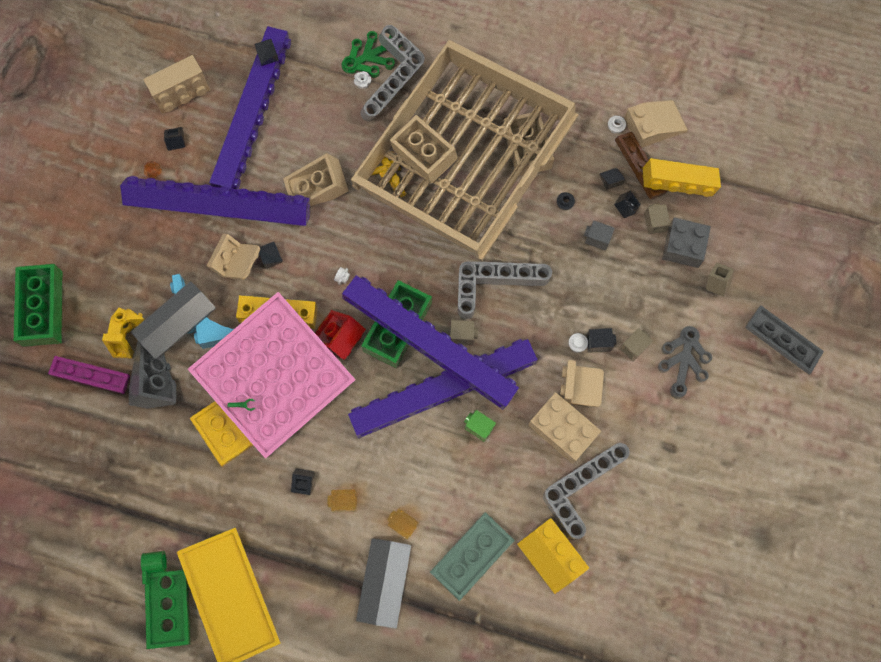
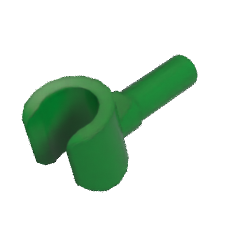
M248 399L246 402H231L227 406L228 408L241 407L252 411L255 408H248L247 402L255 400Z

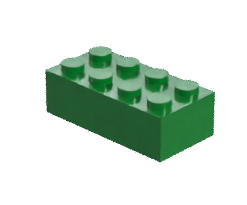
M55 264L15 267L13 341L22 347L62 344L63 271Z
M397 280L389 295L390 299H396L403 304L402 307L406 310H412L417 313L422 321L432 304V296ZM374 322L361 347L364 353L397 369L409 345L377 322Z

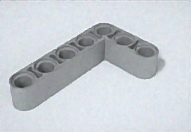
M387 25L383 28L379 35V42L401 64L362 107L360 114L365 121H372L425 60L423 53L393 25ZM385 33L390 34L392 39L387 38ZM398 46H402L405 51H401ZM411 58H415L418 64L413 63ZM400 70L405 71L407 76H403ZM389 83L395 84L396 89L391 88ZM378 95H382L385 101H380ZM366 108H371L374 114H369Z
M464 262L459 268L458 315L462 319L473 317L475 312L476 284L545 286L550 281L552 269L546 264ZM470 270L472 274L465 275L463 274V271ZM486 270L489 271L491 275L484 276L481 272ZM507 271L510 275L504 277L500 273ZM526 272L528 276L522 277L519 273ZM543 272L547 277L541 278L538 273ZM470 288L472 292L464 293L462 289ZM467 305L471 307V310L465 312L462 310V307Z
M615 444L544 491V502L569 539L578 540L582 538L586 533V527L571 505L568 497L625 461L630 454L629 448L625 444ZM615 449H620L623 452V458H618L615 455ZM599 459H603L606 461V469H603L598 465ZM582 470H588L591 474V478H583L581 474ZM566 480H570L574 483L573 490H569L565 487ZM549 491H555L558 494L556 501L549 499ZM560 508H566L569 511L568 518L560 516ZM572 525H577L580 528L578 536L571 533Z

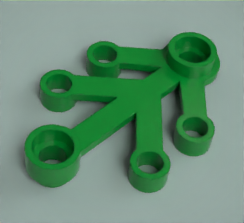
M369 31L363 55L357 57L358 51L362 49V41L354 39L350 55L343 59L341 66L345 73L352 74L356 71H364L369 73L372 78H377L380 75L379 67L376 65L370 67L362 63L366 61L384 65L387 70H392L395 67V61L390 57L383 58L377 56L387 51V49L382 45L372 49L373 44L377 42L378 38L375 31Z

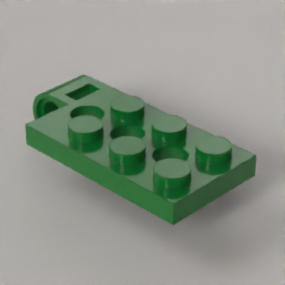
M165 551L142 553L141 570L142 585H145L146 649L190 645L189 590L184 571L167 572ZM168 576L171 578L172 583L169 588L165 589L162 587L161 582L164 577ZM165 598L172 600V607L168 610L162 607V602ZM166 619H170L173 622V628L168 632L163 629V622Z

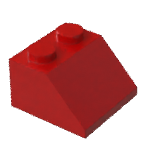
M331 310L315 334L336 358L345 360L350 355L355 344L362 338V334L366 329L352 316Z

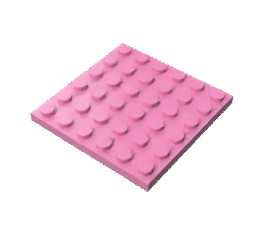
M279 292L188 368L189 372L265 459L355 381V378ZM248 399L255 400L247 402L248 408H255L252 411H249L246 408H228L227 404L231 402H246V400Z

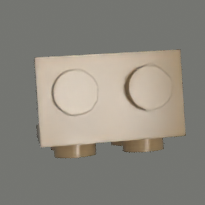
M223 234L207 267L223 278L244 280L250 274V269L258 258L261 248L258 245L240 244L230 235Z
M568 360L566 365L562 366L561 377H564V384L560 386V396L569 404L599 407L602 402L604 371L597 368L576 366V361Z

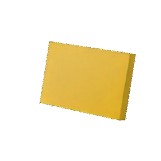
M216 401L190 417V420L221 467L254 446Z

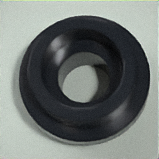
M568 192L559 194L556 200L557 206L561 210H570L575 204L574 196ZM563 199H568L569 202L565 203Z

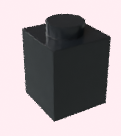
M612 328L589 329L586 334L588 353L611 352L613 347L616 346V335L613 334Z

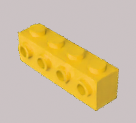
M652 158L643 167L644 187L654 190L661 189L669 190L670 192H683L710 197L721 188L719 168Z
M239 295L236 314L239 323L247 319L270 298ZM285 299L311 329H315L318 309L316 302Z

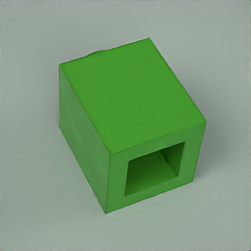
M478 410L474 414L470 412L464 421L466 423L465 430L485 442L496 425V422Z

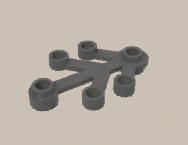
M692 326L683 328L679 338L672 342L664 343L661 348L664 354L669 355L675 348L684 344L682 352L668 360H662L658 364V370L665 373L672 366L680 362L677 381L670 388L671 396L676 399L682 398L687 393L685 379L688 364L695 373L697 381L705 382L709 378L708 372L701 369L691 354V349L693 347L697 352L699 361L702 364H708L712 360V354L705 351L698 341L700 338L699 331ZM687 333H692L693 338L688 337ZM665 346H670L671 351H667ZM703 355L708 356L709 360L705 361ZM661 364H666L667 369H663ZM699 373H703L705 379H701ZM677 386L681 387L683 391L678 392Z

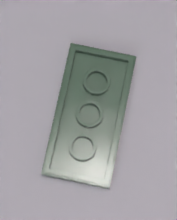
M485 512L430 573L460 601L515 540Z

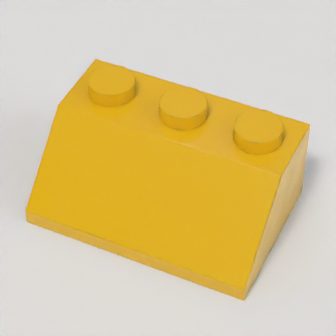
M552 518L548 519L517 544L554 594L589 569L588 565Z

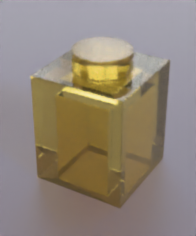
M356 489L331 490V495H328L327 499L328 508H331L333 513L357 512Z
M400 508L397 512L393 510L387 518L389 522L387 526L407 541L419 525L418 521Z

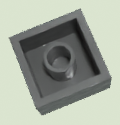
M673 218L668 228L662 259L699 268L705 259L711 226Z

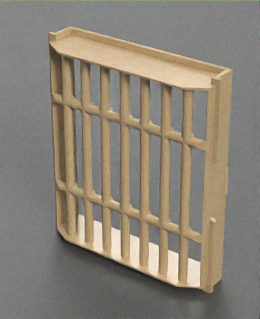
M448 40L351 178L352 187L358 191L360 188L364 189L377 200L465 250L475 253L476 258L483 261L517 210L518 202L541 167L546 166L579 114L575 113L574 102ZM452 62L456 65L458 70L442 93L436 94L432 92L431 89L449 63ZM464 73L473 77L456 102L446 99ZM479 80L488 84L471 110L461 107ZM494 88L503 92L486 118L476 115ZM427 96L434 100L435 103L423 119L426 124L430 123L442 105L450 109L436 130L440 136L457 113L465 117L448 142L453 147H455L472 121L481 126L445 179L437 178L433 182L439 187L426 207L421 211L413 206L430 182L424 178L407 203L399 199V196L415 173L421 177L423 176L402 157L389 151L392 146L390 139L409 122ZM509 96L519 100L502 126L492 123ZM525 104L534 108L517 134L507 131ZM540 112H543L550 117L535 140L531 143L524 140V136ZM556 120H560L544 146L540 148V144ZM489 129L495 132L496 135L462 185L458 188L451 185L450 183L486 130ZM504 137L512 141L476 196L467 194V189L500 140ZM518 145L527 149V152L493 203L487 205L481 200ZM534 153L537 154L536 158L534 159V161L532 162V164L530 165V167L528 168V170L526 171V173L524 174V176L522 177V179L520 180V182L518 183V185L516 186V188L514 189V191L512 192V194L510 195L502 209L498 211V207L500 206V204L502 203V201L504 200V198L506 197V195L508 194V192L510 191V189L512 188V186L514 185V183L516 182V180L518 179V177L520 176V174L522 173V171L524 170V168L526 167ZM385 156L394 162L376 186L369 182L368 179ZM400 165L407 168L408 172L392 194L383 190ZM446 190L454 194V197L437 220L429 216V214ZM461 199L470 203L454 228L444 224ZM479 208L486 213L468 238L461 234L460 231L475 209ZM492 216L495 217L480 242L477 243L476 240Z

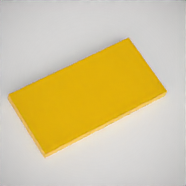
M236 527L177 551L217 662H242L281 644Z

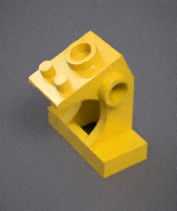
M119 307L111 316L108 333H103L102 341L113 358H133L134 351L125 337L127 333L131 332L133 328H136L145 320L141 313L137 315L130 309L124 310Z

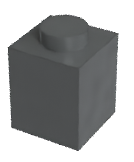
M593 220L591 226L587 225L584 236L587 237L585 244L606 251L615 228Z

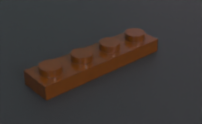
M633 132L617 136L615 142L649 199L652 200L665 195L667 190H654L644 187L643 167L649 159Z

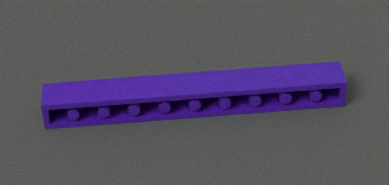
M269 26L266 28L262 41L272 39L279 61L262 66L258 54L256 55L209 183L212 187H229L230 189H239L240 178L246 171L247 158H250L252 154V144L257 140L258 128L263 124L264 111L269 107V97L274 93V83L279 79L281 64L283 65L286 59V50H289L291 46V39H289L288 32Z
M136 176L126 177L120 185L122 205L301 226H306L310 218V198L302 195L291 196L284 193L255 192L247 189L238 190L230 189L229 187H212L207 184L193 185L190 182L176 183L172 180L158 181L154 178L140 179Z
M356 275L342 293L343 300L502 410L506 408L519 389L513 379L503 377L497 368L484 364V360L481 357L468 353V349L465 346L452 342L449 335L436 331L433 324L428 321L423 322L419 319L417 313L412 310H406L402 307L403 304L387 297V293L381 288L376 289L371 286V282L365 277L360 278Z
M519 339L507 348L504 346L500 347L491 355L483 354L479 356L484 360V364L497 368L503 377L536 365L538 360L528 339L524 341ZM445 370L441 372L440 376L435 378L430 376L419 385L414 383L407 386L406 390L402 392L394 391L383 400L378 398L369 402V405L366 407L358 406L353 408L348 416L359 439L474 390Z

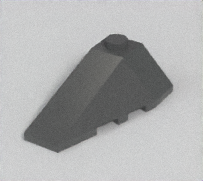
M138 340L129 386V405L146 409L174 405L176 403L175 380H172L170 374V364L167 363L164 354L156 360Z

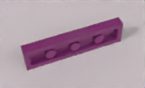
M54 356L48 372L50 376L125 394L130 375L58 356Z

